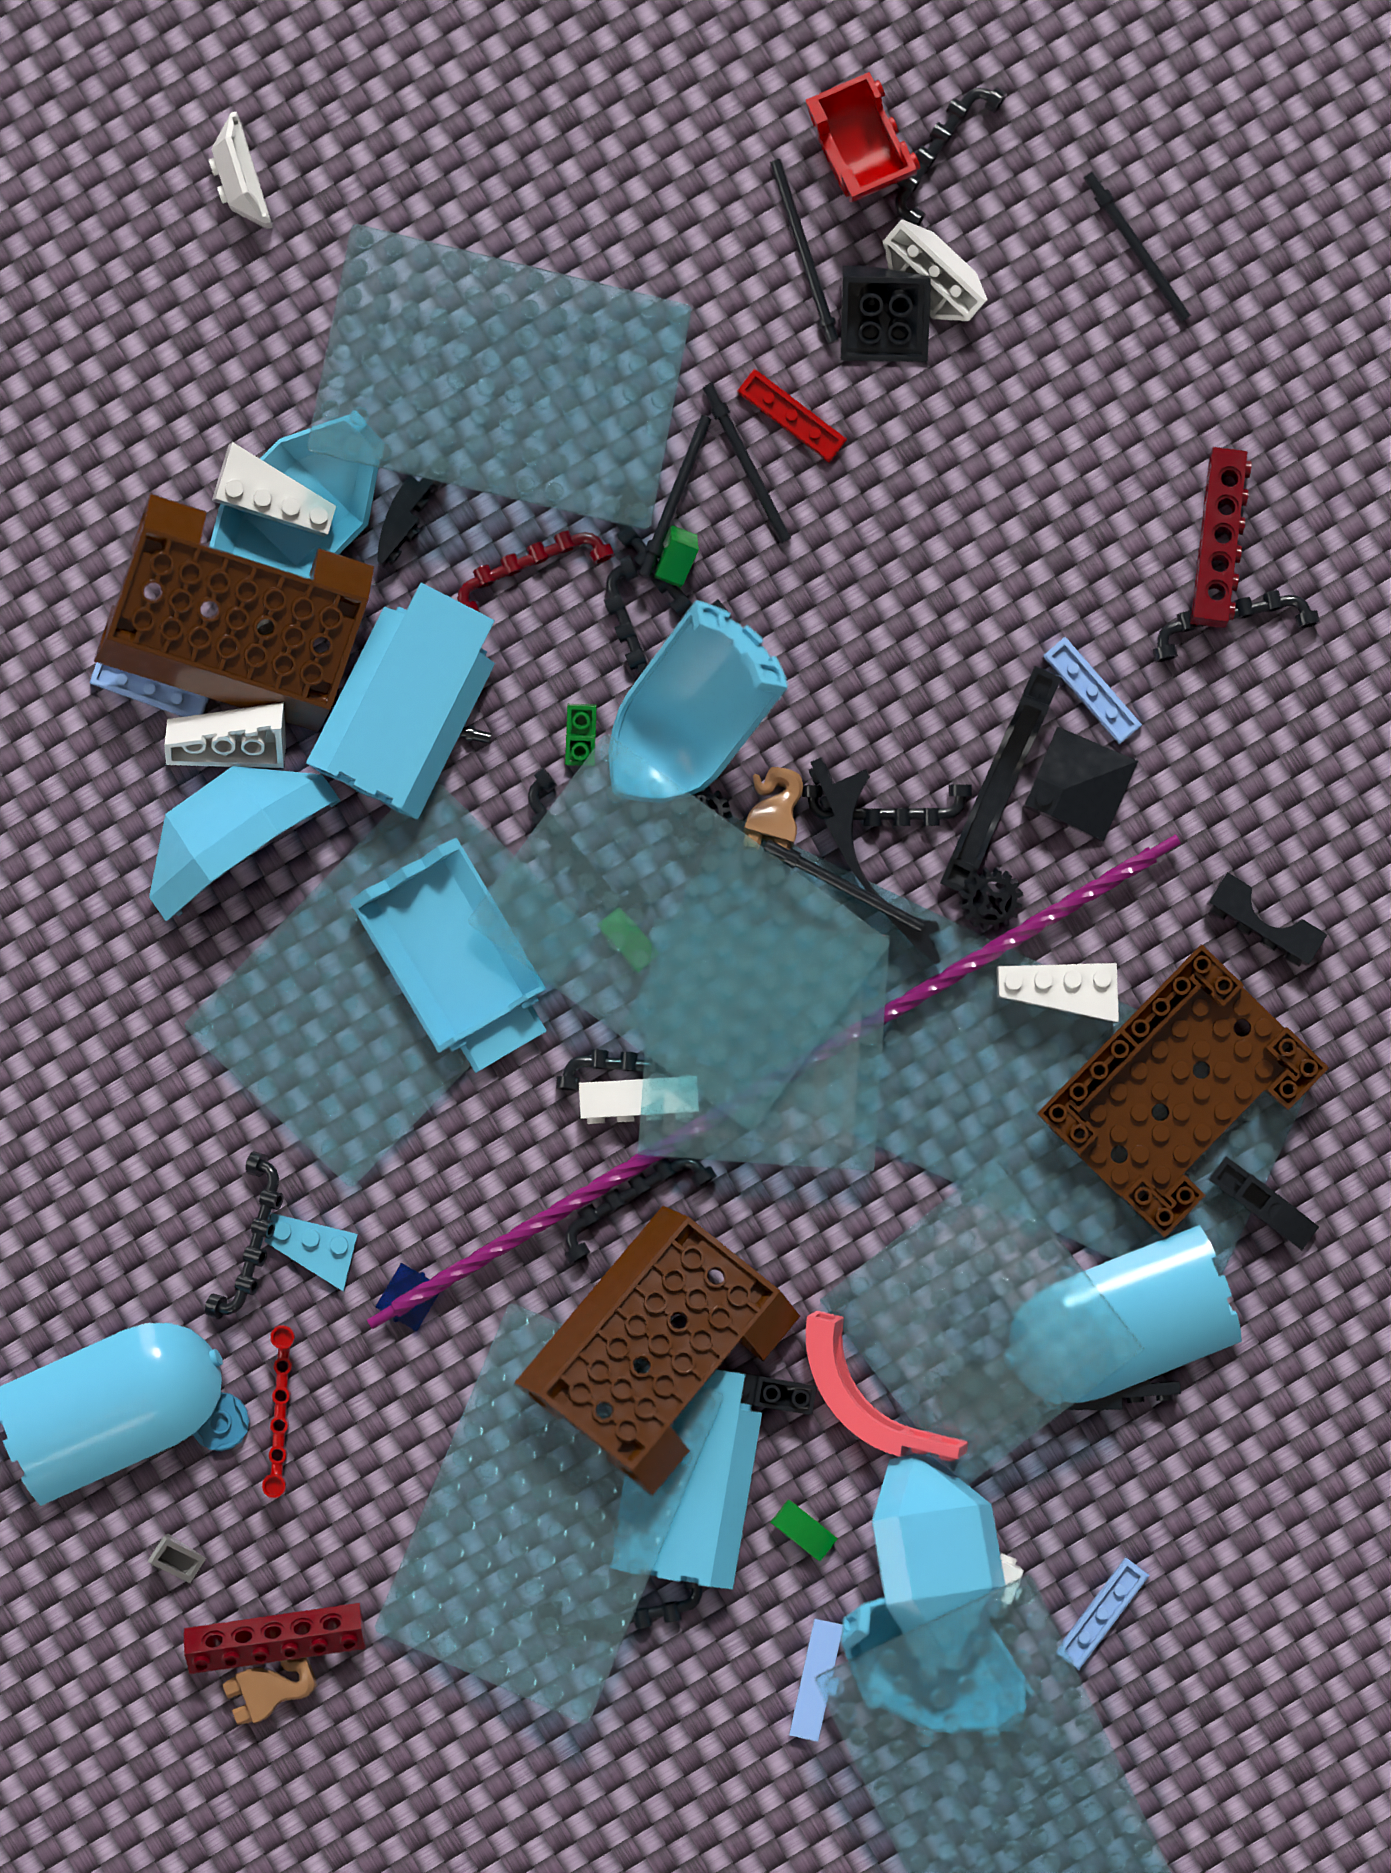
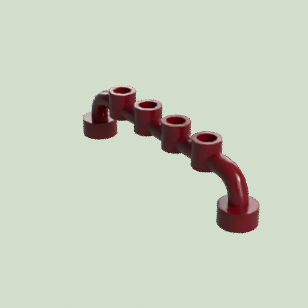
M569 530L562 531L553 537L555 543L544 547L543 542H537L526 548L528 555L517 558L516 553L506 555L500 559L502 566L493 570L490 569L489 565L473 570L475 577L469 579L459 589L457 601L480 612L476 601L469 602V595L473 590L490 586L501 578L518 574L522 569L541 564L555 555L567 553L581 544L586 543L592 546L593 550L589 552V555L595 565L610 560L615 554L611 544H604L593 533L582 532L571 535Z

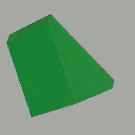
M670 525L663 544L665 548L661 558H659L654 578L681 588L699 551L697 534Z

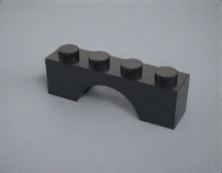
M1225 873L1206 903L1211 906L1210 912L1222 920L1228 917L1235 921L1234 927L1248 936L1251 932L1261 938L1259 943L1272 951H1275L1276 948L1286 953L1284 958L1298 967H1300L1301 963L1305 966L1309 965L1328 934L1304 919L1284 928L1273 927L1264 923L1254 912L1251 902L1252 887L1230 873Z

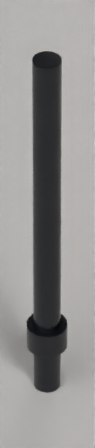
M1093 171L1087 174L1083 179L1096 196L1094 200L1100 209H1105L1180 321L1183 322L1188 319L1191 314L1113 202L1115 198L1109 189L1105 190Z
M713 383L705 385L702 388L712 406L710 411L714 419L719 420L781 544L791 540L792 538L729 416L731 413L726 402H722Z
M700 416L652 540H648L644 550L646 556L639 571V575L642 577L650 578L657 558H661L665 548L663 542L712 420L708 416Z
M770 839L764 847L765 851L784 860L783 863L793 869L797 867L918 932L922 931L926 922L801 856V852L793 848L789 850Z

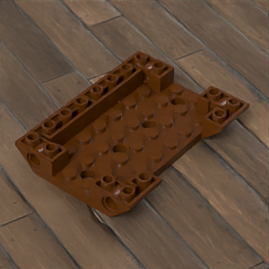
M150 493L131 547L133 554L116 605L111 607L94 662L239 708L284 702L285 722L318 732L332 708L367 606L374 566L318 548L309 573L311 579L219 550L201 544L206 511ZM150 583H156L161 587L160 595L154 599L147 598L144 595V589ZM207 601L217 604V612L211 617L201 614V606ZM264 619L273 622V630L266 635H262L257 631L258 623ZM324 637L329 640L328 649L321 653L316 652L313 649L314 641L317 638Z
M1202 944L1036 1113L1087 1166L1164 1238L1206 1196L1186 1175L1182 1174L1248 1106L1265 1091L1285 1109L1289 1110L1329 1069L1288 1027H1283L1243 988L1244 984ZM1240 1019L1246 1020L1250 1025V1031L1244 1037L1238 1036L1234 1032V1024ZM1199 1061L1206 1063L1209 1067V1074L1204 1079H1199L1193 1074V1066ZM1156 1104H1163L1168 1109V1116L1163 1121H1157L1152 1116V1108ZM1116 1146H1122L1127 1151V1158L1122 1163H1116L1111 1158V1150Z
M662 1206L517 1378L514 1385L558 1421L564 1418L608 1454L606 1460L653 1497L690 1452L689 1448L670 1425L740 1341L744 1347L764 1362L800 1318V1315L777 1287L690 1217ZM711 1270L720 1271L724 1277L723 1282L712 1284L707 1278L708 1272ZM680 1314L684 1316L687 1325L682 1329L674 1328L670 1323V1318L673 1315ZM637 1359H644L648 1362L650 1369L647 1373L639 1374L634 1370L633 1362ZM600 1404H606L612 1409V1416L608 1419H601L596 1415L595 1408Z

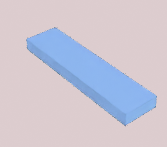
M1066 637L1043 655L1048 664L1062 677V680L1119 745L1142 726L1138 719Z
M96 663L89 682L94 686L181 717L204 714L209 701L208 697L100 663Z
M1125 1557L1054 1652L1079 1670L1150 1575Z
M814 1618L789 1732L790 1736L817 1742L819 1740L843 1624Z

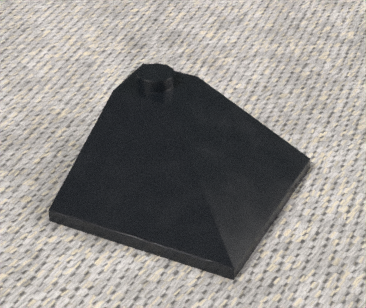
M842 266L840 360L928 362L931 276L874 266Z
M1057 726L1023 808L1104 842L1138 761Z

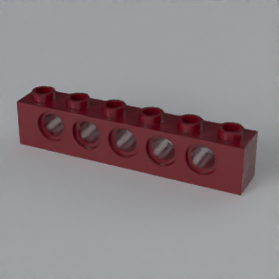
M1213 447L1210 452L1190 624L1225 628L1229 620H1234L1236 603L1231 602L1232 591L1237 592L1239 574H1234L1235 563H1240L1242 546L1237 545L1238 534L1243 535L1245 528V517H1240L1241 507L1247 506L1249 489H1244L1245 478H1250L1252 461L1247 460L1248 451ZM1231 476L1235 480L1236 485L1232 487L1225 486L1221 481V477ZM1218 505H1229L1233 513L1223 515L1219 512ZM1218 532L1227 534L1229 542L1219 543L1215 539V534ZM1216 560L1222 561L1226 566V570L1223 572L1215 571L1212 568L1211 562ZM1210 589H1218L1221 591L1223 599H1211L1208 591Z
M360 1603L184 1628V1655L189 1674L366 1649L364 1620Z

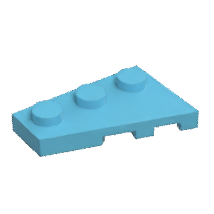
M271 1213L270 1221L275 1222V1231L271 1238H265V1242L344 1291L358 1234Z

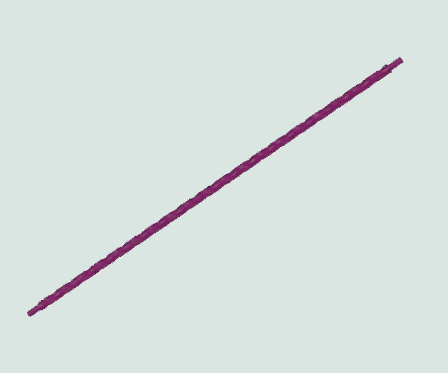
M1174 834L1151 849L1149 847L1145 848L1138 855L1125 860L1098 879L1070 893L1060 902L1045 908L1027 919L1020 926L1005 932L987 943L980 950L960 959L942 973L932 976L906 992L902 997L892 1000L869 1014L862 1021L852 1024L829 1038L825 1043L812 1048L792 1060L784 1068L772 1072L752 1084L745 1091L732 1096L705 1115L677 1129L666 1139L652 1144L634 1155L627 1162L614 1167L594 1179L587 1186L574 1191L547 1210L519 1224L509 1233L494 1239L473 1252L469 1257L454 1263L436 1274L429 1281L399 1296L391 1302L389 1307L367 1319L371 1329H375L396 1315L399 1317L404 1315L416 1305L429 1300L456 1281L484 1267L494 1258L509 1252L530 1239L534 1234L549 1228L567 1217L574 1210L589 1204L607 1193L614 1186L634 1177L652 1163L667 1157L688 1144L692 1139L702 1136L725 1122L732 1115L742 1112L765 1098L772 1091L780 1089L802 1076L810 1068L822 1064L842 1052L850 1044L862 1040L883 1027L890 1020L902 1016L923 1003L928 997L942 992L960 981L968 973L980 969L1000 957L1007 950L1035 936L1046 926L1060 921L1081 908L1085 903L1100 897L1118 886L1125 879L1155 864L1157 858L1181 844L1180 840Z

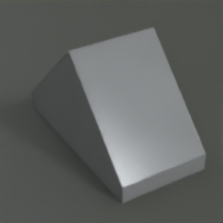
M166 1534L148 1562L191 1583L206 1558L170 1534Z

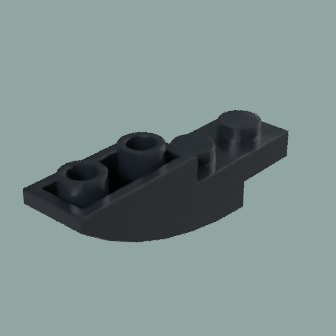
M437 459L420 481L409 475L393 499L383 523L378 545L377 561L383 568L387 563L393 565L402 553L399 549L407 540L410 543L420 531V528L417 527L420 521L413 513L415 510L420 513L430 500L427 497L433 488L440 489L447 480V466Z
M1227 1156L1223 1158L1208 1178L1211 1183L1301 1251L1319 1228L1318 1225Z
M729 1371L745 1374L740 1403L801 1414H813L817 1386Z

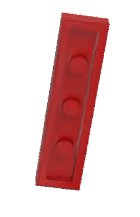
M755 368L737 390L740 396L828 463L831 462L847 441L839 432Z

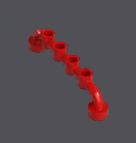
M286 1325L274 1328L270 1336L272 1344L278 1348V1357L274 1362V1370L277 1373L276 1389L272 1393V1399L275 1402L274 1419L270 1423V1428L273 1432V1443L268 1454L271 1461V1474L265 1477L262 1482V1490L270 1498H277L286 1490V1481L282 1474L283 1462L288 1455L284 1447L285 1432L289 1428V1421L286 1418V1406L291 1398V1392L288 1389V1373L291 1372L293 1367L289 1354L290 1346L295 1340L294 1331ZM281 1360L288 1363V1369L285 1372L280 1371L278 1368V1363ZM279 1390L286 1392L287 1397L284 1401H280L276 1397ZM276 1420H282L285 1423V1428L282 1431L275 1428ZM275 1449L283 1452L281 1460H276L273 1457Z

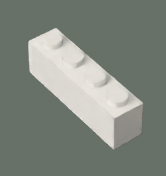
M697 1076L579 1083L581 1119L587 1118V1124L605 1123V1117H616L617 1122H633L634 1116L646 1115V1121L664 1120V1114L675 1113L676 1119L693 1118V1112H699Z

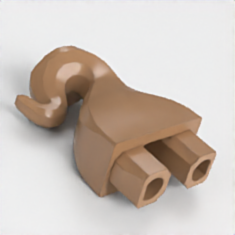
M771 767L764 783L761 782L758 774L753 775L755 790L760 795H770L778 785L785 787V791L758 803L750 810L742 833L744 835L743 849L753 853H758L762 840L768 842L769 839L790 850L797 835V825L793 817V809L802 795L803 782L801 775L786 768ZM771 853L769 855L774 859L784 861Z
M308 1658L280 1661L284 1670L298 1672L299 1681L297 1682L267 1668L251 1667L238 1672L235 1677L223 1683L222 1685L228 1699L243 1694L246 1702L245 1705L232 1710L237 1725L252 1721L254 1724L268 1718L281 1702L302 1699L310 1695L316 1689L317 1681Z

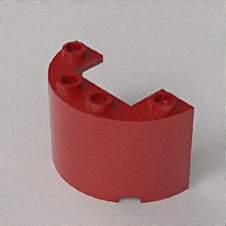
M870 72L805 100L814 127L816 126L818 140L829 166L846 197L850 196L848 199L851 203L917 174L918 169H921L915 153L910 154L905 141L899 142L896 136L899 133L893 117L888 118L883 109L882 97L885 96L884 89L879 80H873Z

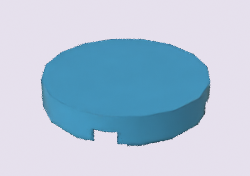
M221 1392L211 1416L193 1436L199 1444L210 1450L224 1451L232 1449L242 1442L248 1432L250 1422L248 1410L239 1398L230 1393Z

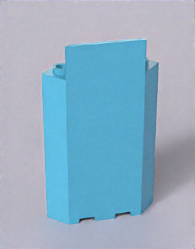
M420 583L407 610L401 607H397L396 610L384 607L306 764L325 776L344 782L360 794L379 800L396 812L418 820L495 665L492 660L486 657L487 651L481 648L495 620L423 583Z
M457 837L437 846L422 858L400 868L385 880L366 888L349 900L438 1053L447 1048H450L452 1052L461 1048L474 1072L477 1073L547 1031L532 1006L539 1001L537 995L545 991L546 988Z
M716 1370L670 1425L689 1448L690 1452L653 1497L625 1475L610 1568L635 1574L657 1576V1578L698 1583V1585L733 1589L762 1413L751 1411V1405L740 1403L745 1374Z

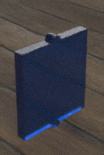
M401 1262L375 1307L381 1311L384 1310L396 1298L430 1279L425 1277L424 1272L419 1273ZM439 1294L416 1305L400 1317L396 1315L393 1317V1321H399L417 1332Z

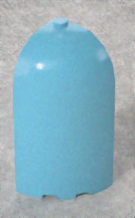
M697 600L694 602L628 691L618 709L612 728L609 748L610 779L615 796L633 801L655 803L685 799L703 791L714 782L788 688L784 672L775 656L770 657L761 645L763 643L762 638L748 625L745 628L741 627L729 618L730 613L716 606Z
M1200 1225L1060 1280L1038 1292L1021 1308L1012 1322L1010 1333L1011 1350L1008 1351V1356L1013 1367L1018 1366L1023 1376L1038 1392L1057 1401L1082 1403L1106 1397L1242 1342L1238 1315L1236 1311L1232 1310L1227 1301V1298L1232 1296L1225 1275L1219 1276L1216 1271L1214 1258L1217 1256Z
M146 1323L120 1331L0 1386V1424L3 1425L8 1438L3 1443L11 1461L18 1460L24 1472L21 1480L33 1498L42 1506L175 1446L194 1434L211 1416L220 1398L222 1383L220 1366L223 1365L222 1357L217 1349H212L202 1337L189 1328L172 1323Z

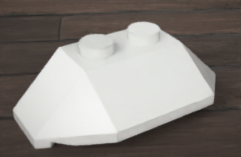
M236 111L232 112L211 149L214 158L209 159L213 175H219L222 185L217 187L222 204L228 202L232 211L266 229L273 228L239 116Z
M902 219L884 239L883 245L884 249H886L889 269L931 276L930 316L933 319L969 321L988 300L977 273L934 232Z

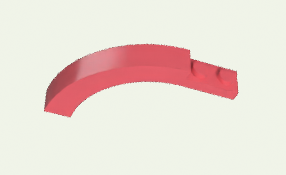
M815 1311L807 1316L806 1349L813 1378L826 1404L847 1429L869 1445L899 1457L908 1452L909 1448L917 1454H928V1452L938 1454V1458L945 1461H956V1459L967 1453V1441L902 1425L874 1408L857 1388L846 1364L842 1337L844 1317L821 1311Z

